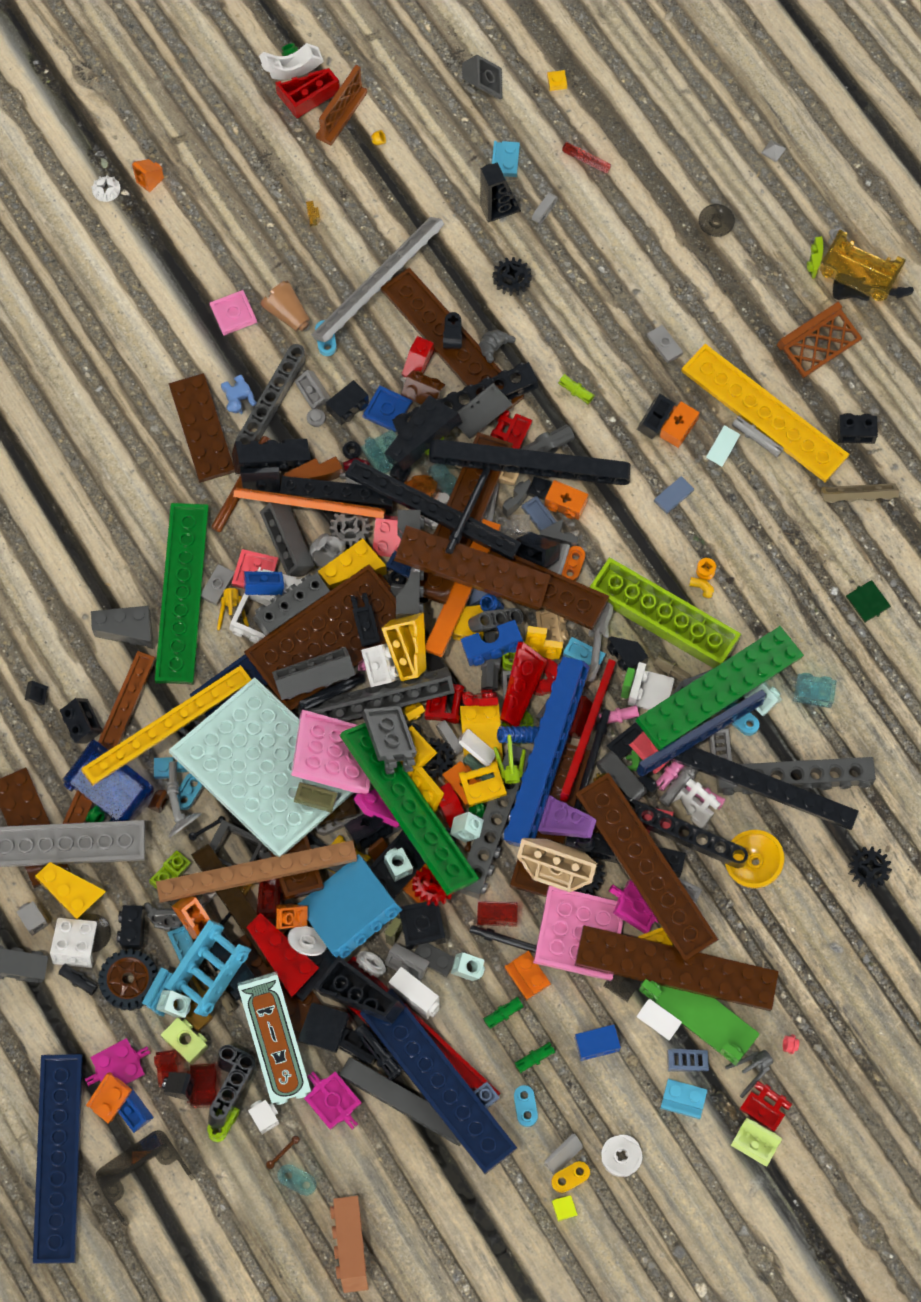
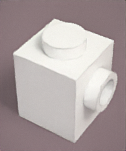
M258 1100L250 1106L251 1109L248 1111L261 1134L279 1125V1121L275 1116L278 1112L272 1103L268 1104L266 1100L263 1102Z

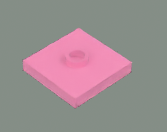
M244 290L210 302V307L223 336L257 323Z

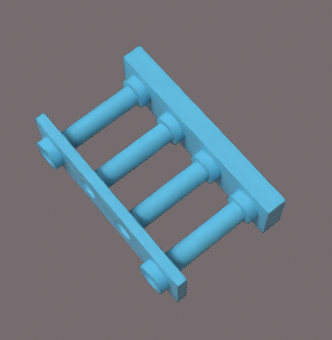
M208 920L165 985L167 990H172L179 994L184 992L198 1004L194 1013L205 1017L213 1011L214 1005L242 963L247 960L248 954L252 950L240 944L235 947L221 935L225 927L211 920ZM215 941L231 953L225 964L210 952ZM204 958L220 970L214 981L199 969ZM193 975L209 987L203 998L188 986V982Z

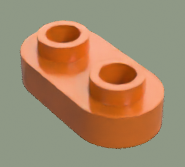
M572 546L569 548L561 574L574 581L578 580L585 560V551L581 547ZM574 555H576V556H578L579 558H578L577 560H575V559H573L572 557H573ZM572 572L573 576H568L567 573Z

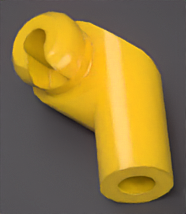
M691 577L689 586L701 588L703 590L702 595L705 598L713 596L714 588L707 580Z

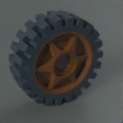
M128 949L127 951L120 950L119 953H113V956L108 957L105 964H102V969L99 971L98 983L103 997L117 1009L133 1011L136 1008H142L144 1005L142 1002L158 974L154 962L145 953L143 954L138 950ZM127 976L134 977L133 982L130 984H125L124 979Z

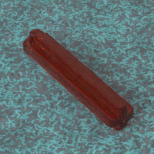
M568 142L562 148L564 153L604 173H608L611 169L610 163Z

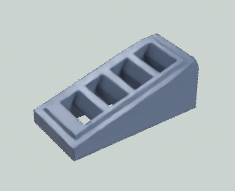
M668 1049V1072L709 1071L708 1050ZM690 1055H694V1066H691ZM698 1055H702L703 1066L698 1064ZM674 1056H678V1065H675ZM682 1056H686V1065H683Z

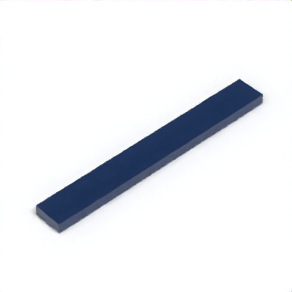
M763 690L758 691L639 762L636 772L640 777H643L760 707L764 703L766 693Z

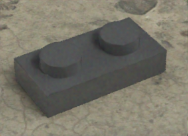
M429 943L418 945L414 952L429 961L428 968L447 978L453 967L454 957Z

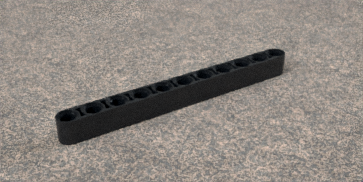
M440 439L430 441L429 461L435 464L478 469L488 468L495 471L614 485H627L630 483L631 464L625 461Z

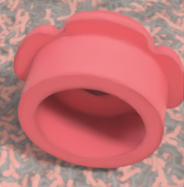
M794 1034L785 1036L783 1039V1051L789 1054H794L799 1048V1040L795 1039L796 1036Z

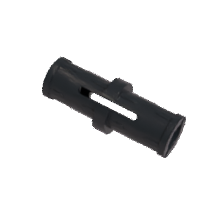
M66 963L59 970V975L69 980L74 987L81 988L91 996L99 986L85 977L84 973L77 972Z

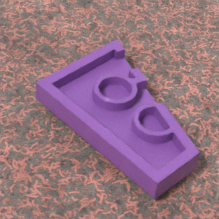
M549 795L538 831L541 834L591 838L596 820L592 816Z

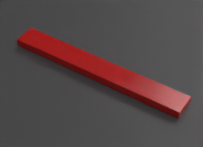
M609 659L561 791V801L567 802L615 669L616 662Z

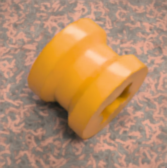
M703 558L698 562L696 574L699 579L707 581L712 579L715 575L716 563L710 558Z

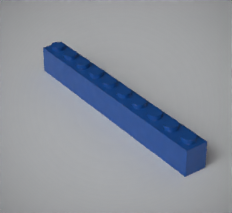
M563 657L562 661L558 664L557 676L551 685L552 692L550 698L546 701L544 716L540 719V729L538 735L534 738L532 753L528 756V766L522 775L521 787L516 793L515 806L510 812L509 825L504 830V840L510 845L520 847L522 838H536L590 669L585 661Z

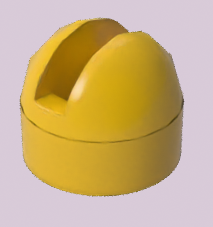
M382 130L372 134L371 138L374 145L386 143V137Z

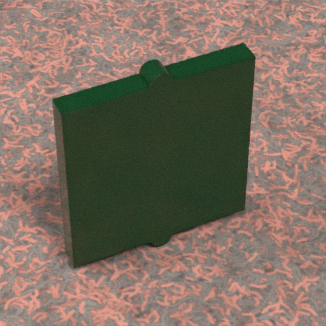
M872 580L861 587L857 586L856 590L846 595V598L864 623L874 617H879L880 613L891 607Z

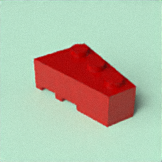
M330 68L308 73V76L301 78L293 77L290 81L275 82L277 95L296 119L335 96L340 88L339 80Z

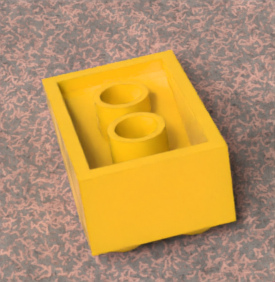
M499 703L493 706H460L462 734L466 729H470L490 748L497 747L503 763L502 743H499L497 739V730L501 726ZM463 747V755H464V757H465L467 754H471L470 752H468V751Z

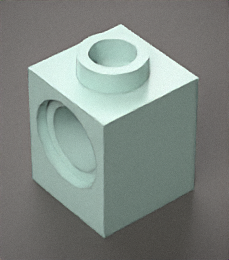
M470 812L458 815L453 819L450 835L464 843L480 838L484 820Z
M393 848L384 856V863L394 882L412 874L413 867L403 848L398 850ZM394 860H400L403 864L401 866H395L392 862Z
M463 952L456 954L451 974L471 981L478 980L482 977L485 970L483 966L484 959ZM467 963H470L472 966L471 972L467 970Z
M162 990L156 1010L176 1018H185L191 1008V998L172 990ZM175 1000L178 1004L176 1009L173 1006Z

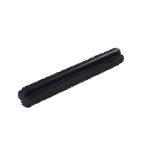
M359 672L347 680H342L299 701L300 709L307 711L363 684L366 681L364 674Z

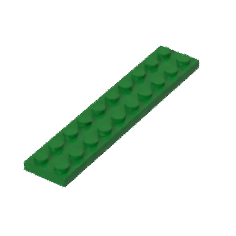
M171 503L155 683L194 685L209 513L208 504Z
M779 626L637 717L635 721L659 751L800 660L804 654L783 628Z
M365 723L342 731L339 736L445 893L450 895L476 883L479 879L408 773L404 771L402 764L399 761L396 762L395 773L386 774L384 761H378Z

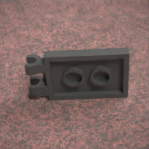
M401 706L364 709L362 715L378 761H384L386 774L395 773L394 768L397 767L396 762L403 761L405 772L413 771L412 766L415 765L413 757L416 756L417 751Z

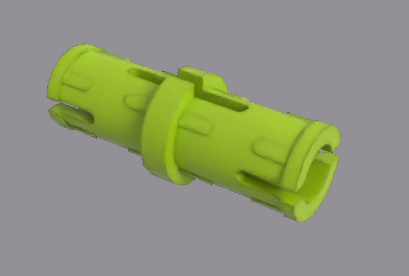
M566 374L558 382L559 385L570 391L572 396H577L586 404H590L595 396L582 387L581 383L573 381Z

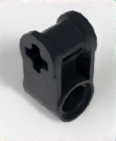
M450 312L445 317L443 348L462 349L461 316L456 312Z

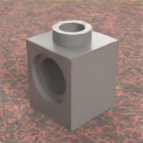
M34 901L23 904L19 908L20 910L16 912L32 936L49 925Z

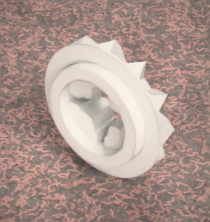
M108 175L106 177L99 176V179L94 180V184L91 186L93 196L102 202L112 201L120 193L119 181L115 177H109ZM107 184L109 188L104 193L103 187Z
M361 951L357 955L356 961L359 963V967L363 968L364 972L369 973L370 976L374 975L378 978L385 973V965L376 954Z

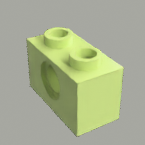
M177 1017L161 1034V1037L192 1066L208 1049V1046L205 1044L207 1039L200 1033L196 1035L191 1030L193 1026L186 1019L181 1021ZM184 1036L191 1037L190 1043L186 1045L181 1044V1039Z

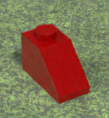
M419 336L416 337L409 350L402 376L406 377L412 370L424 373L434 354L433 342Z
M448 782L439 787L444 795L438 809L449 828H452L454 817L465 812L459 798Z

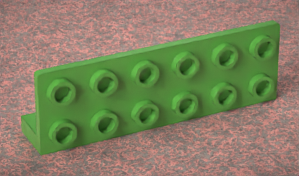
M645 979L639 989L640 992L682 1022L681 1024L735 1066L759 1036L755 1029L715 998L660 986L656 982L648 981L647 979Z

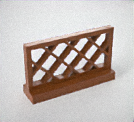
M354 66L319 118L320 129L316 133V139L332 146L367 94V89L362 87L360 66Z
M839 301L780 339L777 343L779 350L785 352L803 378L862 340L860 334L841 310L842 305ZM839 316L842 319L843 327L833 325L836 317ZM821 327L830 328L828 337L819 335ZM832 329L842 331L841 339L831 337ZM845 332L852 333L856 339L853 341L844 340ZM805 338H815L814 346L805 345ZM818 339L828 341L827 349L817 347ZM831 341L840 343L838 351L829 350ZM792 346L801 347L800 355H793L789 348ZM804 348L813 350L812 358L802 356ZM816 351L826 353L823 361L815 359ZM802 360L811 362V368L806 372L801 366Z

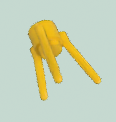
M227 588L223 591L217 630L221 629L225 604L228 607L229 615H232L233 607L237 606V603L239 604L242 599L236 588ZM243 609L241 615L244 625L249 627L247 616Z

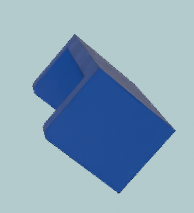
M615 1025L578 1033L574 1037L580 1061L620 1052L621 1049Z

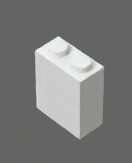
M400 967L388 982L389 989H393L403 1002L426 1020L430 1016L433 1018L440 1010L439 996L404 968Z

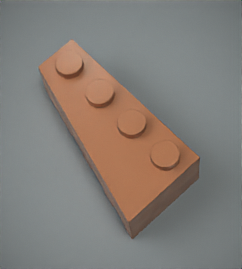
M358 1196L334 1198V1206H330L331 1219H335L336 1226H332L333 1239H337L338 1245L334 1246L335 1259H339V1266H336L337 1279H341L344 1293L369 1290Z

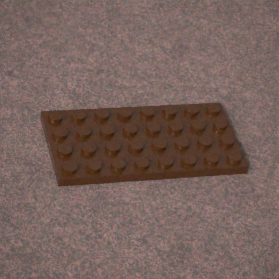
M368 564L244 651V654L279 701L293 712L300 707L299 701L324 690L328 686H322L309 693L296 695L291 699L281 700L272 672L346 647L353 668H355L364 661L361 650L387 643L381 628L390 620L396 619V599ZM362 593H366L369 605L372 607L381 643L362 648L350 596H355L357 607L361 608L365 607Z

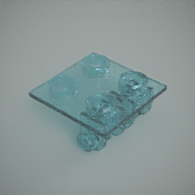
M392 429L375 439L368 437L365 440V445L361 446V450L373 468L383 473L389 472L393 467L384 454L397 437Z

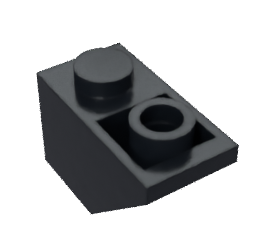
M612 636L608 638L607 650L612 656L615 655L618 660L617 664L622 671L627 673L628 667L636 671L639 662L648 663L649 657L638 642Z

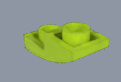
M822 236L815 237L814 243L811 244L810 260L807 261V271L811 272L812 279L816 278L822 261Z
M176 850L163 863V867L149 879V883L157 889L156 881L182 876L191 865V862Z

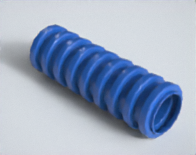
M500 726L497 730V739L499 743H507V736L510 734L512 743H534V738L538 735L540 726Z

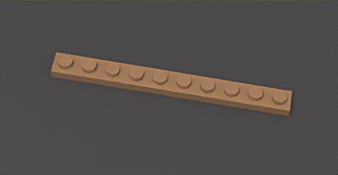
M352 840L285 854L280 858L276 856L156 881L159 901L162 903L357 862V856Z

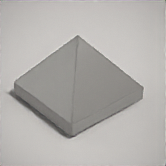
M770 140L761 154L777 162L786 148Z

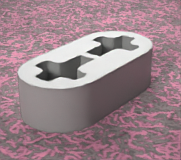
M548 193L535 210L532 220L541 224L556 205L558 197Z
M445 720L438 723L436 728L443 740L447 742L448 748H452L453 755L456 756L463 752V747L459 744V740Z

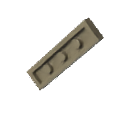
M895 483L821 487V496L823 501L828 503H835L841 500L854 502L859 499L872 501L877 498L891 500L894 497H899V489Z

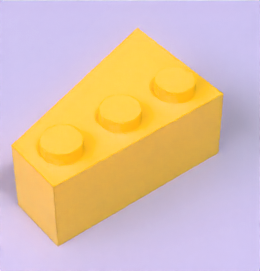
M424 612L390 620L381 628L401 681L418 678L427 669Z
M51 862L35 876L76 920L106 893L105 890Z

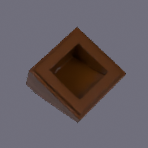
M157 790L148 808L161 813L169 798L167 791Z
M383 838L377 840L367 850L368 856L373 861L388 847Z

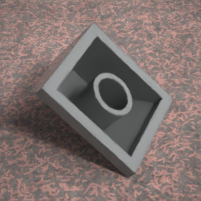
M475 55L462 63V78L498 99L503 98L501 67L479 55Z

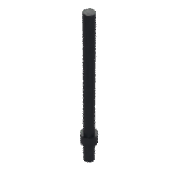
M488 468L483 469L456 529L452 531L449 537V544L445 550L448 554H452L456 545L461 541L464 527L489 476L490 470Z
M603 709L600 722L596 725V735L579 791L589 784L603 735L606 734L608 729L607 722L610 710ZM577 798L574 808L581 810L582 805Z
M471 925L469 933L482 936L485 940L491 942L495 940L532 953L536 951L537 945L496 933L495 930L490 928L486 930Z

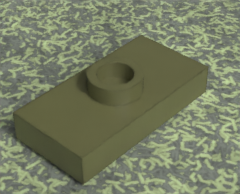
M299 782L294 802L332 813L338 793Z
M397 917L393 919L392 923L387 925L384 931L386 943L391 946L395 944L402 932V922Z

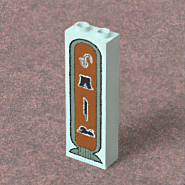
M277 971L237 983L271 1103L280 1105L288 1102L289 1098L295 1096L296 1099L306 1097L307 1093L311 1092Z

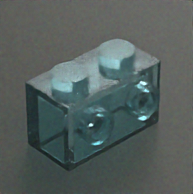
M810 673L798 674L793 702L831 708L834 702L837 681L827 676L820 678L814 677Z

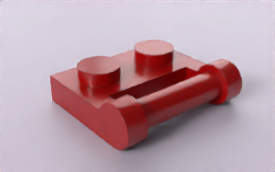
M453 684L455 693L451 713H446L448 695L427 700L425 720H445L452 724H458L460 720L458 714L461 696L464 693L465 687Z

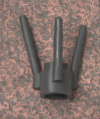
M762 1050L760 1053L756 1051L754 1054L741 1059L736 1065L738 1066L752 1060V1064L743 1069L742 1073H746L754 1067L758 1071L761 1070L742 1092L740 1098H744L761 1077L770 1070L769 1066L773 1064V1059L766 1050ZM731 1063L726 1065L725 1069L735 1067V1065Z

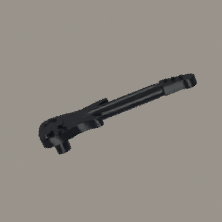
M837 275L834 278L832 295L837 300L858 298L869 301L870 297L864 293L896 296L898 299L913 294L914 288L897 287V289L862 286V283L866 281L864 278L856 280L845 275Z

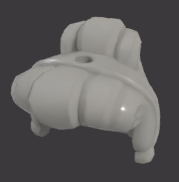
M325 533L314 540L310 546L309 553L317 566L324 567L342 554L346 549V545L340 538Z

